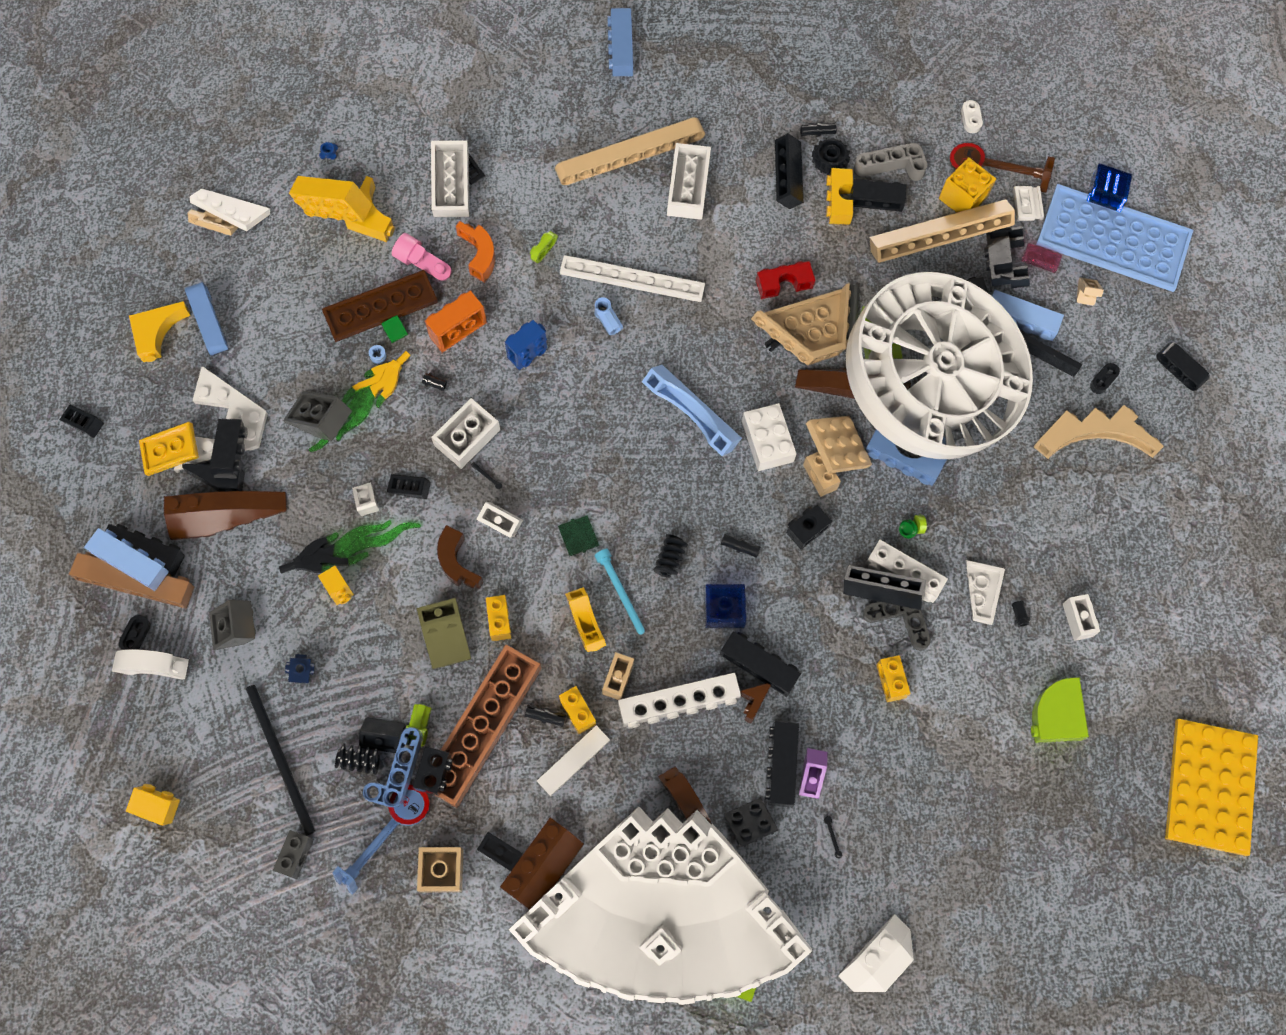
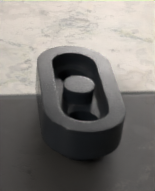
M135 615L129 620L119 639V648L121 650L140 649L150 629V621L145 616ZM143 623V627L138 629V625ZM134 641V645L129 647V643Z

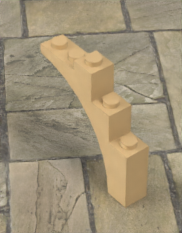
M1123 405L1111 419L1097 408H1094L1082 422L1078 420L1076 415L1066 411L1039 439L1034 448L1049 459L1058 450L1074 442L1095 438L1113 439L1132 445L1153 458L1164 446L1157 438L1147 433L1141 425H1137L1134 421L1138 416L1132 409Z

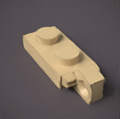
M191 209L188 212V222L230 236L239 228L208 211L202 213Z

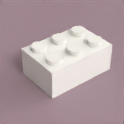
M471 398L431 438L434 446L462 469L500 431L499 421Z
M779 403L743 412L742 424L758 471L794 462L796 451Z

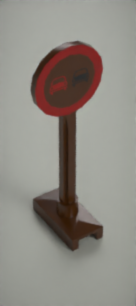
M973 143L959 144L950 153V164L955 170L968 158H971L981 167L988 166L1041 179L1040 190L1044 193L1047 192L1055 162L1054 157L1048 156L1044 168H1032L985 158L983 149Z

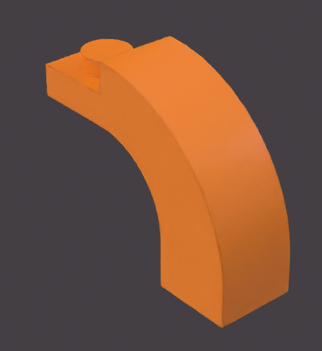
M459 221L456 225L457 235L477 248V254L468 265L469 272L472 276L485 283L495 265L492 239L488 232L479 224L474 229L470 224H464Z

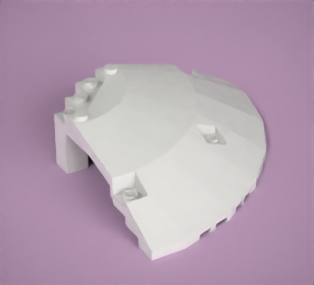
M637 807L509 929L531 955L544 963H549L556 968V971L571 977L579 985L601 989V992L617 994L618 997L631 1001L639 999L656 1003L677 1002L682 1005L706 999L710 1001L713 998L739 996L744 991L751 988L754 989L768 980H774L787 974L812 952V948L784 910H781L768 896L769 890L722 833L713 824H710L698 810L681 823L669 808L652 821L640 807ZM556 893H561L563 898L558 899ZM765 907H770L771 912L765 913L763 909ZM663 945L665 950L659 951L657 946Z

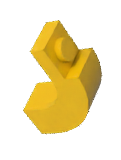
M584 587L566 593L568 605L585 650L587 652L597 651L601 647L606 646L605 639L597 625Z

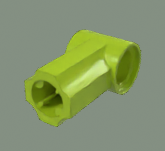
M414 704L410 723L406 728H416L422 732L423 741L421 746L424 747L427 740V726L432 708L426 705ZM414 732L412 735H408L411 741L416 740L417 736L414 735Z

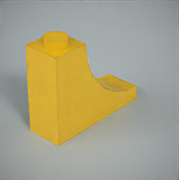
M366 176L360 190L372 203V206L364 222L345 220V223L349 230L387 242L389 237L393 235L395 227L393 226L392 219L383 215L374 206L373 194L376 187L373 178Z
M184 301L129 316L137 355L143 362H152L161 358V346L168 330L181 319L190 316V311Z

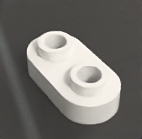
M968 100L964 102L961 109L964 128L969 133H977L983 124L980 106L976 101Z

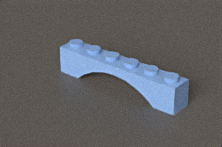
M663 365L651 368L643 379L642 383L654 394L671 402L687 414L701 429L708 444L721 456L732 452L742 439Z

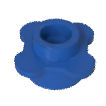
M330 142L323 143L320 146L321 153L319 157L321 159H336L338 146Z

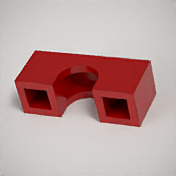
M800 261L793 265H781L774 269H762L757 272L756 284L761 299L779 296V283L783 281L792 283L796 292L813 289L815 277L810 261Z

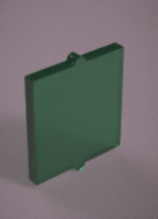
M588 515L575 520L571 519L570 522L558 526L569 557L582 552L586 553L587 550L599 546Z

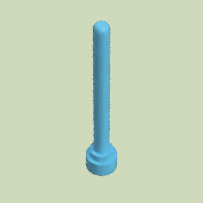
M603 549L594 555L597 562L604 565L637 633L640 635L644 634L645 629L610 562L611 554L609 550Z

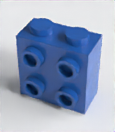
M534 320L523 324L518 332L509 335L505 341L507 358L518 370L528 367L534 358L543 355L547 349L546 330L542 324H537Z

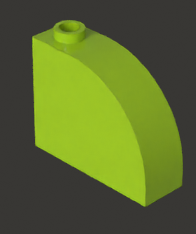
M1080 677L1057 681L1038 696L1033 706L1031 735L1034 737L1035 743L1081 741L1089 737Z

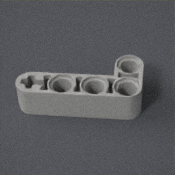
M910 143L859 154L854 165V173L857 176L864 177L906 168L910 179L919 181L925 174L927 161L921 146L917 143Z

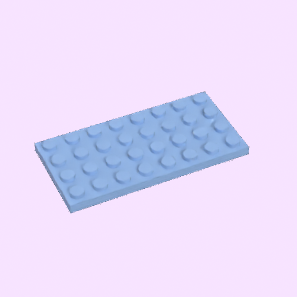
M1057 184L1036 245L1174 292L1179 281L1193 229Z

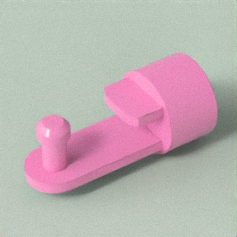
M403 233L397 239L392 249L393 257L406 265L412 263L441 281L447 280L451 276V267L427 252L421 246V241L408 233Z

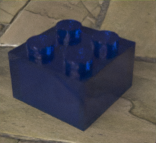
M706 584L704 589L705 628H745V584Z

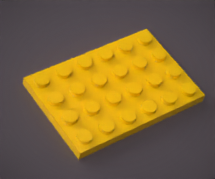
M1183 719L1175 721L1165 839L1250 856L1258 735Z

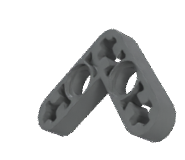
M884 602L872 603L864 608L862 615L864 620L869 623L903 616L913 648L923 651L930 645V635L921 610L902 607L900 611V606L892 604L896 611L890 614L885 610V606L889 603ZM879 606H881V612L876 613L874 618L867 614L870 609L872 612L879 611ZM917 618L920 621V626L912 627L910 619ZM922 629L919 635L921 639H925L923 646L921 643L916 642L919 638L918 633L913 634V632H918Z

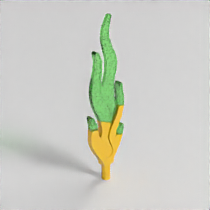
M407 351L396 361L393 359L391 362L368 370L364 374L367 380L355 384L347 391L342 399L345 404L355 395L348 405L352 410L348 419L351 417L352 419L339 430L336 436L338 442L344 434L360 425L367 418L374 400L381 390L383 392L376 401L377 408H380L382 403L394 392L398 383L399 373L402 369L401 366L411 356ZM321 439L316 445L309 448V452L323 448L329 441Z

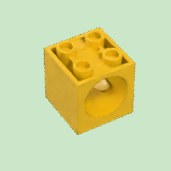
M968 158L946 179L939 199L956 213L979 207L988 198L996 178L971 158Z

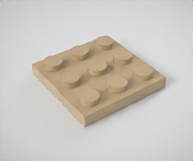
M850 416L812 419L806 423L828 473L864 469L872 465Z

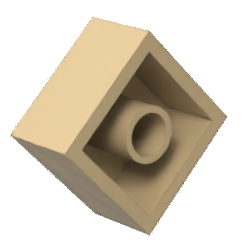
M419 847L417 891L462 892L464 849L461 847Z

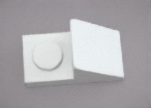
M371 482L352 488L356 508L361 516L379 511Z

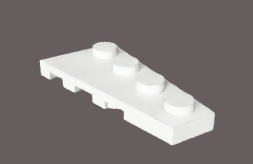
M200 189L190 196V203L245 231H248L270 215V208L205 189Z

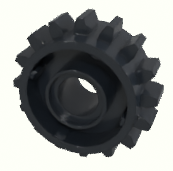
M826 138L824 141L820 140L819 145H815L812 152V163H815V169L818 168L820 173L823 172L829 175L831 168H847L850 161V150H847V145H844L841 140L839 141L835 138Z

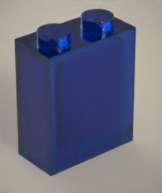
M1098 163L1091 178L1086 201L1121 212L1128 199L1132 174Z

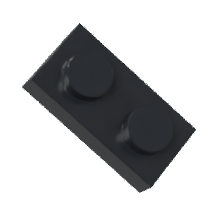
M487 832L477 848L479 852L509 871H512L523 853L490 832Z

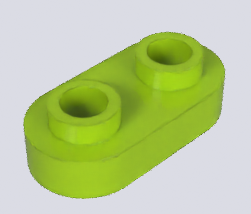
M552 231L545 232L539 244L532 247L530 251L531 260L540 263L555 245L558 235Z

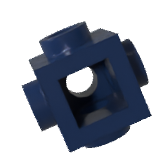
M295 654V658H290V662H286L285 674H289L288 682L309 683L310 675H314L315 663H311V659H307V655ZM297 665H302L304 667V670L302 672H298L296 670Z

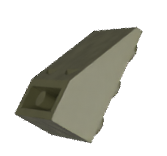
M456 598L417 608L433 670L471 660Z

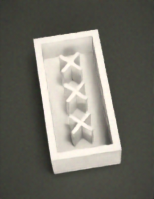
M431 141L432 213L434 217H469V148L467 141Z
M676 143L667 216L702 220L711 147Z

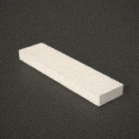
M596 725L537 780L538 784L551 797L610 742V739Z

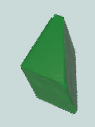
M397 315L381 324L391 343L408 335Z

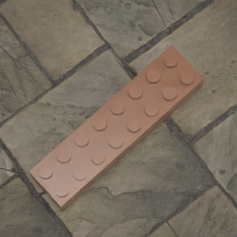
M508 645L504 646L441 749L451 754L453 764L451 770L446 772L445 779H447L445 791H441L440 796H437L438 798L455 808L459 807L541 671L540 663ZM436 757L432 765L435 767L440 766L442 757ZM430 777L426 781L427 787H433L436 784L435 777Z

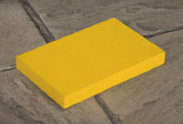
M191 422L139 440L144 474L147 476L199 458L193 423Z

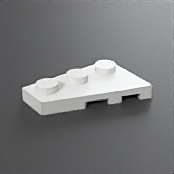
M966 560L973 621L992 625L1005 569Z

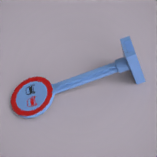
M409 785L403 804L398 807H388L392 819L356 862L350 865L346 871L338 866L332 872L336 882L339 885L341 883L346 885L351 895L358 889L355 878L360 874L359 871L399 824L405 826L418 824L426 817L430 805L426 792L415 790L413 785ZM393 792L390 797V802L394 804L398 801V794L396 792Z

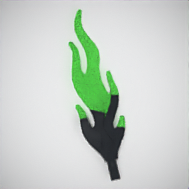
M389 520L380 525L361 526L352 529L331 546L322 548L339 537V534L335 532L330 536L311 542L293 559V562L279 566L281 574L294 569L297 571L304 570L313 573H323L331 568L330 566H324V564L349 566L369 556L368 552H363L351 557L356 552L367 548L386 546L403 531L421 528V525L412 522L402 523L389 532L375 537L365 536L386 530L392 522Z

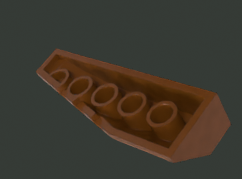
M846 368L798 370L795 388L855 399L850 388ZM910 380L903 383L907 390L911 385Z
M228 491L164 496V517L170 540L210 537L218 532L228 531L236 526L253 523L252 521L265 519L287 511L286 492Z

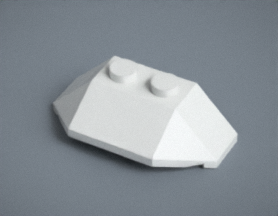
M894 914L838 977L853 992H886L914 961L910 929Z

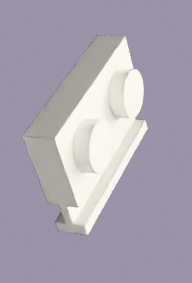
M1015 186L1013 195L1017 221L1043 220L1044 211L1040 186Z

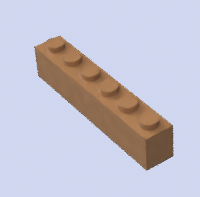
M90 552L85 554L77 553L69 575L78 581L187 609L195 588L188 578L182 576L173 578L168 573L156 591H153Z

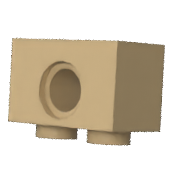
M819 452L807 456L803 466L820 497L837 490L841 481L836 472H827Z
M615 652L602 689V695L617 700L622 699L634 666V658Z

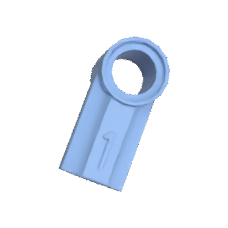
M605 297L598 298L595 302V316L600 319L609 335L619 333L623 329V325L613 311L611 302ZM600 307H605L606 310L602 311V310H599V308H600Z

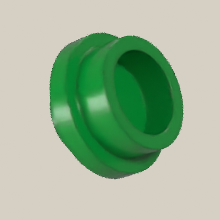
M907 519L901 522L899 532L904 538L910 539L917 535L918 526L915 521Z

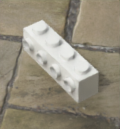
M882 540L878 541L865 563L872 570L926 580L924 601L933 603L948 578Z

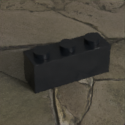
M863 178L853 179L850 200H853V207L902 212L906 203L907 184L883 182L881 180L872 181Z
M218 419L209 466L214 478H237L238 471L242 469L241 455H244V438H247L248 435L247 427L244 426L242 419Z

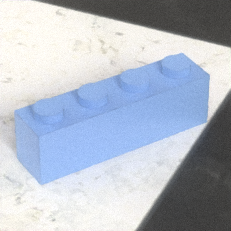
M994 290L991 296L1010 314L1019 329L1025 333L1040 336L1044 340L1053 341L1058 334L1064 317L1063 314Z
M98 528L84 548L99 559L156 591L169 573L164 568L165 563L157 558H154V560L148 558L149 554L140 548L136 551L132 548L133 544L125 539H122V541L116 539L117 535L107 529L104 532Z

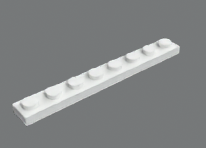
M566 255L563 257L560 269L561 275L697 302L702 301L705 283Z

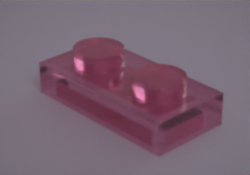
M1028 243L1021 261L1056 273L1062 255Z

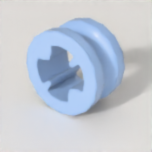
M374 345L369 349V356L373 363L380 364L386 360L387 355L381 345ZM375 352H378V353L380 352V353H381V356H380V357H378V356L375 357L374 353H375Z

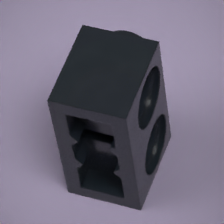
M425 746L413 788L440 796L441 791L444 792L447 785V779H445L446 772L451 770L453 764L451 754ZM435 757H442L440 766L435 767L432 765ZM430 777L436 778V784L433 787L426 786V781Z

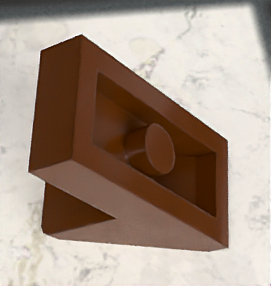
M767 683L740 691L741 697L752 702V704L748 702L743 712L746 714L744 720L748 723H752L771 686Z

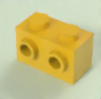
M149 784L134 787L126 812L162 826L173 822L180 799L173 797L174 794L171 792H159L155 790V786Z

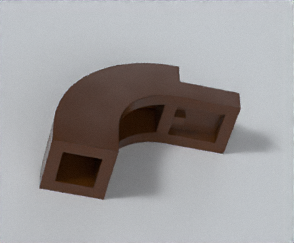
M446 525L437 545L438 559L444 574L458 587L464 581L463 583L466 586L480 589L484 583L482 577L463 568L457 562L458 551L465 540L464 534Z
M676 766L658 776L685 821L698 810L712 824L695 791Z

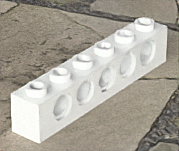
M731 673L618 700V706L623 727L628 726L629 729L639 727L640 723L643 722L653 724L659 722L660 718L674 719L679 717V714L685 712L687 715L699 712L698 709L702 708L712 710L718 708V705L723 703L726 706L733 705L740 699L741 694L736 675ZM719 688L723 691L724 695L717 697L714 695L713 690ZM701 693L705 699L701 702L696 701L694 694ZM678 697L683 698L685 704L677 706L674 700ZM662 702L666 708L663 711H659L655 708V704ZM637 707H644L647 712L644 715H638L635 709Z

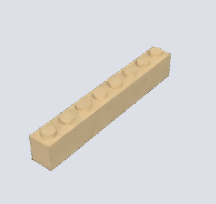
M1005 199L870 237L871 253L876 261L880 263L1015 225V210Z

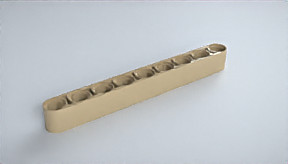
M690 118L560 162L555 166V171L561 184L569 185L673 150L676 143L690 144L699 141L705 136V132L698 118Z

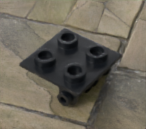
M761 797L724 814L739 847H746V845L752 842H757L759 839L762 840L763 837L770 834L773 835L774 832L779 831Z

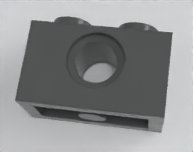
M289 830L273 871L298 879L314 839Z

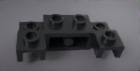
M1023 227L1002 228L986 233L988 247H984L985 258H989V260H985L986 271L991 273L992 286L1011 284V289L1030 286L1028 265L1013 267L1011 248L1025 247Z

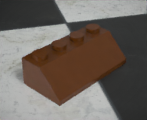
M550 817L500 888L530 909L556 885L584 843Z

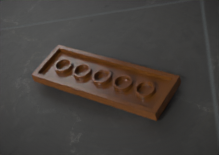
M422 270L322 308V312L335 342L377 327L396 315L400 318L437 304L438 300L425 271Z

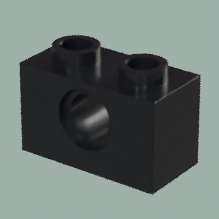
M818 505L813 508L811 506L802 513V517L799 519L794 518L788 524L789 527L786 533L801 550L831 526L832 520ZM810 523L813 528L807 529L803 524Z

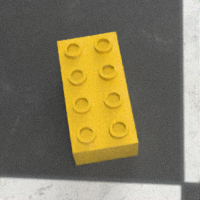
M297 176L289 191L294 202L310 217L318 216L324 219L334 218L336 220L364 222L372 206V203L358 186L351 181Z

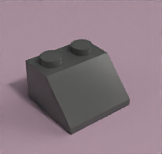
M228 600L209 612L213 650L245 645L255 639L256 630L253 623L251 601Z

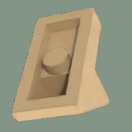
M1079 277L1077 303L1094 305L1097 296L1102 297L1104 290L1097 280Z

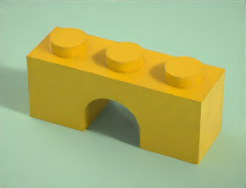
M831 168L830 175L826 177V186H829V190L826 192V201H829V206L826 208V217H829V224L850 225L853 200L843 199L840 194H850L853 185V169Z

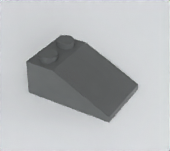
M303 391L283 421L315 437L333 441L352 410L339 397Z

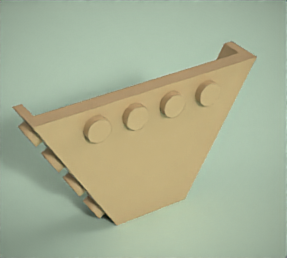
M850 283L846 284L842 289L765 313L761 310L757 311L751 320L807 366L836 357L846 350L848 343L846 335L849 329L847 319L850 313V307L848 306L851 297Z

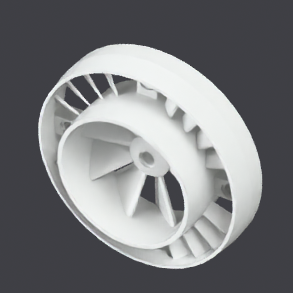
M920 272L905 275L890 282L864 307L851 330L847 343V376L850 388L861 411L884 437L895 445L916 455L933 459H955L979 452L1010 433L1020 422L1028 407L1032 392L1033 374L1030 354L1022 333L1010 314L998 301L980 287L962 278L938 272ZM932 296L941 298V301H932ZM905 330L925 331L934 346L929 349ZM892 344H899L925 354L923 360L893 359ZM862 347L871 350L869 359H863ZM924 372L928 373L908 390L903 384ZM997 396L1008 399L1003 420L987 409L996 400ZM984 412L998 426L993 436L976 418L980 413ZM973 420L986 442L975 445L965 424ZM961 428L967 446H956L952 431ZM943 434L946 436V445L942 444Z

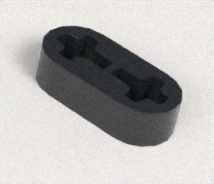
M1114 363L1106 364L1091 381L1090 389L1096 394L1105 392L1120 373L1119 367ZM1112 370V374L1109 377L1106 376L1107 372ZM1102 380L1104 383L1098 387L1097 384Z

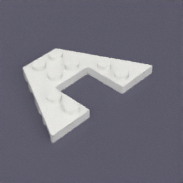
M201 367L193 402L195 404L229 408L226 419H242L244 426L247 427L248 435L247 438H244L245 451L258 449L268 415L266 410L206 368ZM195 437L199 458L183 464L210 463L215 439ZM182 464L174 467L176 473L183 470Z

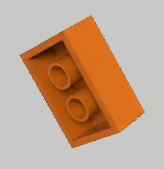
M471 290L461 294L457 300L446 304L442 310L429 315L425 320L430 339L442 353L487 323L484 306Z

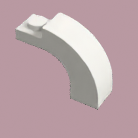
M120 650L115 653L112 672L127 675L155 674L183 680L186 677L189 659L157 651Z

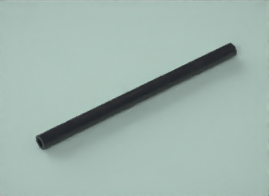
M255 685L248 686L246 688L247 694L305 835H311L316 832L260 695Z

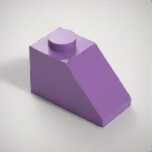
M807 748L799 795L819 799L827 769V752Z

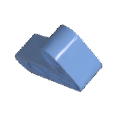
M201 282L186 287L187 298L210 356L229 350L211 303L212 298L207 286Z
M409 727L402 732L387 784H367L363 789V796L366 800L388 807H398L403 804L423 741V735L420 730ZM414 732V735L417 737L416 740L411 741L408 735H412ZM405 745H410V746L414 747V749L412 750V749H410V748H404V747H405ZM408 751L411 759L409 762L404 763L402 761V754ZM400 771L405 776L402 783H398L395 779L396 774ZM374 786L379 791L378 796L375 798L370 796V789ZM392 792L398 794V801L394 804L389 799Z

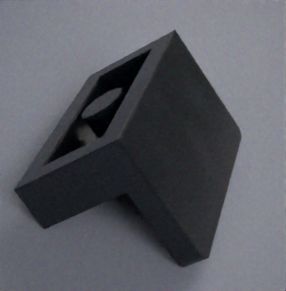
M366 717L359 730V746H362V748L369 747L372 750L378 749V751L396 753L401 734L405 729V723Z

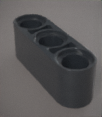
M1169 342L1156 355L1157 360L1192 391H1197L1210 378L1207 370L1174 342Z

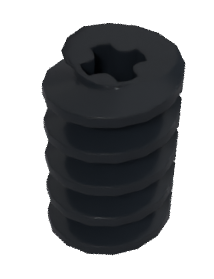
M666 534V539L663 541L664 545L661 547L662 552L658 555L659 559L656 560L657 566L654 567L653 571L662 577L670 578L671 575L678 574L674 568H680V564L676 561L683 560L679 554H685V550L681 547H687L688 544L675 535Z
M343 743L341 748L338 749L334 767L338 768L340 765L342 770L348 767L349 771H354L356 768L357 772H362L364 769L366 774L373 770V774L376 775L379 770L380 755H378V749H375L370 754L369 747L366 748L365 752H362V746H359L357 751H354V745H351L346 750V744Z

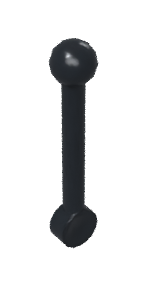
M475 462L471 464V466L475 470H478L482 475H484L488 480H490L495 485L496 489L502 488L503 485L501 482L495 481L491 476H489L485 471H483Z
M826 816L824 823L828 826L835 848L834 855L837 859H840L843 854L839 851L833 832L832 818Z

